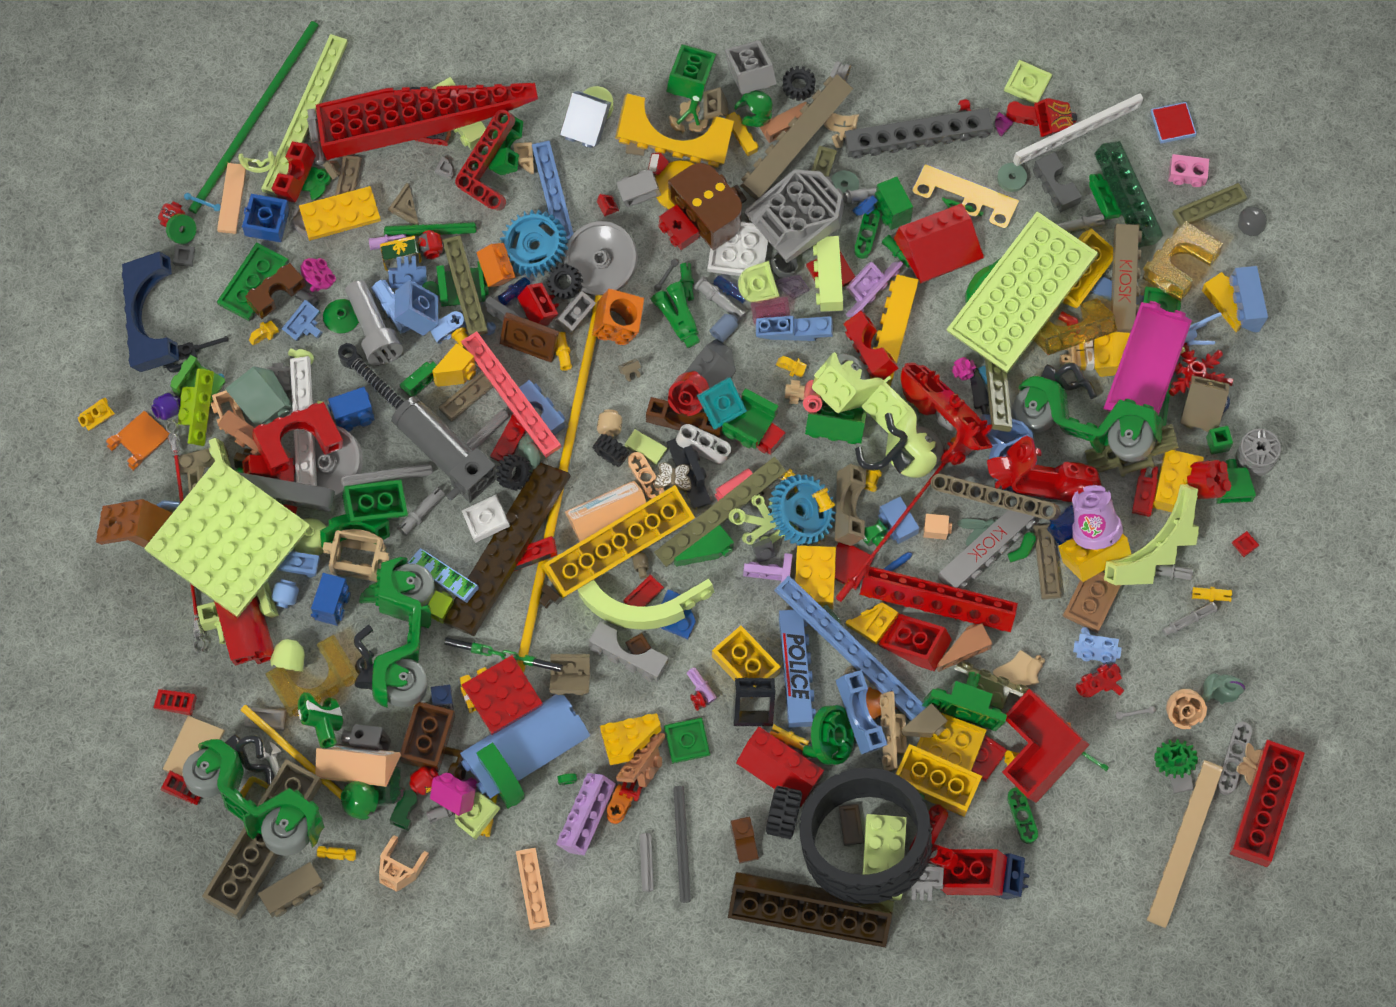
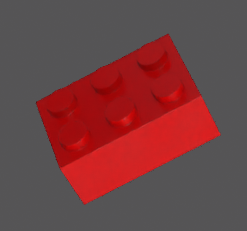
M950 849L958 855V863L953 869H944L943 889H940L946 895L1002 896L1007 857L998 849Z

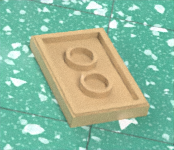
M188 716L163 770L167 772L171 770L183 776L184 763L191 754L199 750L198 744L210 739L221 740L225 731Z

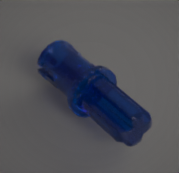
M720 275L714 279L713 285L726 292L727 296L731 295L742 304L745 302L746 299L741 295L736 283H731Z
M522 277L515 284H510L506 291L498 295L499 302L507 305L512 299L517 298L527 285H530V281L526 277Z

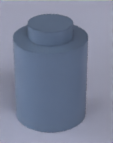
M724 314L709 331L713 337L723 343L738 327V320L732 314Z

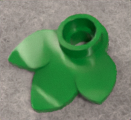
M311 167L301 191H310L311 200H316L325 193L326 186L331 183L332 178L325 168Z

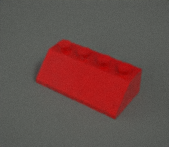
M761 727L756 729L736 764L774 790L777 785L800 790L802 793L800 807H802L824 774L822 768Z

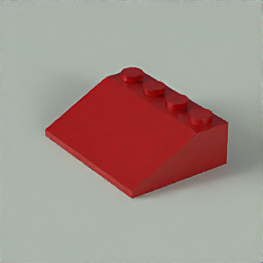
M962 203L898 228L894 237L920 283L984 258L971 217Z

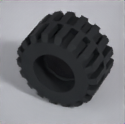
M777 785L773 793L766 824V833L768 835L786 839L793 837L802 799L800 790Z

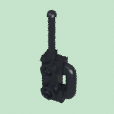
M224 336L223 338L200 345H193V342L178 345L179 360L185 358L188 360L190 355L198 358L196 352H199L200 349L228 342L229 338ZM172 362L163 365V368H166L171 373H177L181 370L183 363L174 365Z

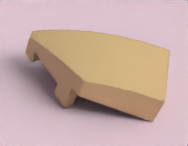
M532 142L513 143L514 152L519 154L518 165L530 174H534Z

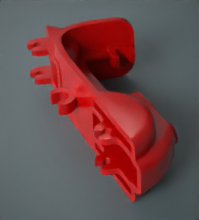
M905 363L901 371V385L907 401L913 403L923 415L935 414L938 411L957 430L955 442L947 443L950 448L949 450H944V454L940 458L942 463L950 462L952 465H960L973 450H985L993 447L986 436L991 431L992 424L986 427L988 421H981L965 401L961 400L958 394H955L940 380V375H935L936 371H931L924 365Z
M1029 436L1022 437L1007 451L1006 457L999 456L987 460L990 476L998 479L995 483L996 489L1001 486L1002 490L1012 486L1014 491L1021 494L1072 502L1074 494L1077 491L1078 494L1084 492V487L1092 485L1102 486L1100 475L1096 468L1080 462H1064L1055 468L1036 465L1037 456L1042 454L1039 448H1035L1034 440Z

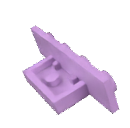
M901 261L894 262L882 273L873 262H869L845 288L857 301L846 315L853 317L860 310L863 312L864 306L876 298L875 294L879 290H883L888 285L887 281L899 273V268L903 263Z

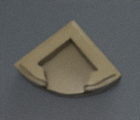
M337 160L326 161L323 164L333 180L340 175V165Z

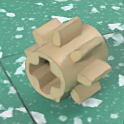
M791 380V385L786 384L785 398L790 399L789 404H798L799 400L804 399L805 386H800V381Z

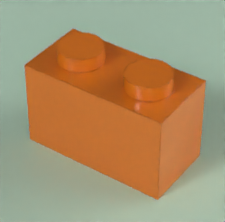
M504 243L490 244L476 252L488 287L501 286L516 278Z

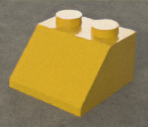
M456 343L432 371L435 385L437 387L465 384L467 380H472L476 375L474 356Z

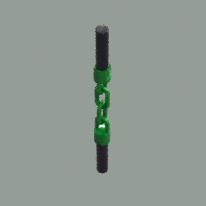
M448 637L444 640V645L469 650L471 653L484 656L494 654L501 656L503 660L506 659L504 657L506 653L515 655L516 662L518 660L523 661V665L536 666L557 672H562L563 670L562 664L536 659V657L530 655L520 657L516 652L509 650L498 652L494 651L491 646L469 643ZM484 648L490 649L488 653L483 652Z

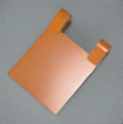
M143 411L118 434L108 438L106 443L111 451L115 450L120 443L133 454L127 460L128 466L134 471L146 457L169 438L170 433L147 412Z

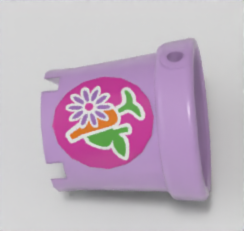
M1097 485L1084 487V492L1080 494L1077 491L1072 498L1074 508V523L1072 525L1074 541L1077 545L1092 550L1104 549L1116 543L1123 533V527L1120 518L1115 512L1111 493H1107L1104 487Z

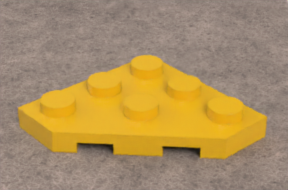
M657 713L646 714L637 718H628L624 721L611 722L600 726L609 764L615 765L630 761L638 749L642 750L650 742V737L653 734L657 735L661 731V724Z

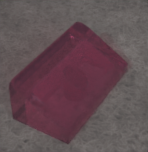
M787 297L751 302L750 305L753 324H756V318L790 316Z

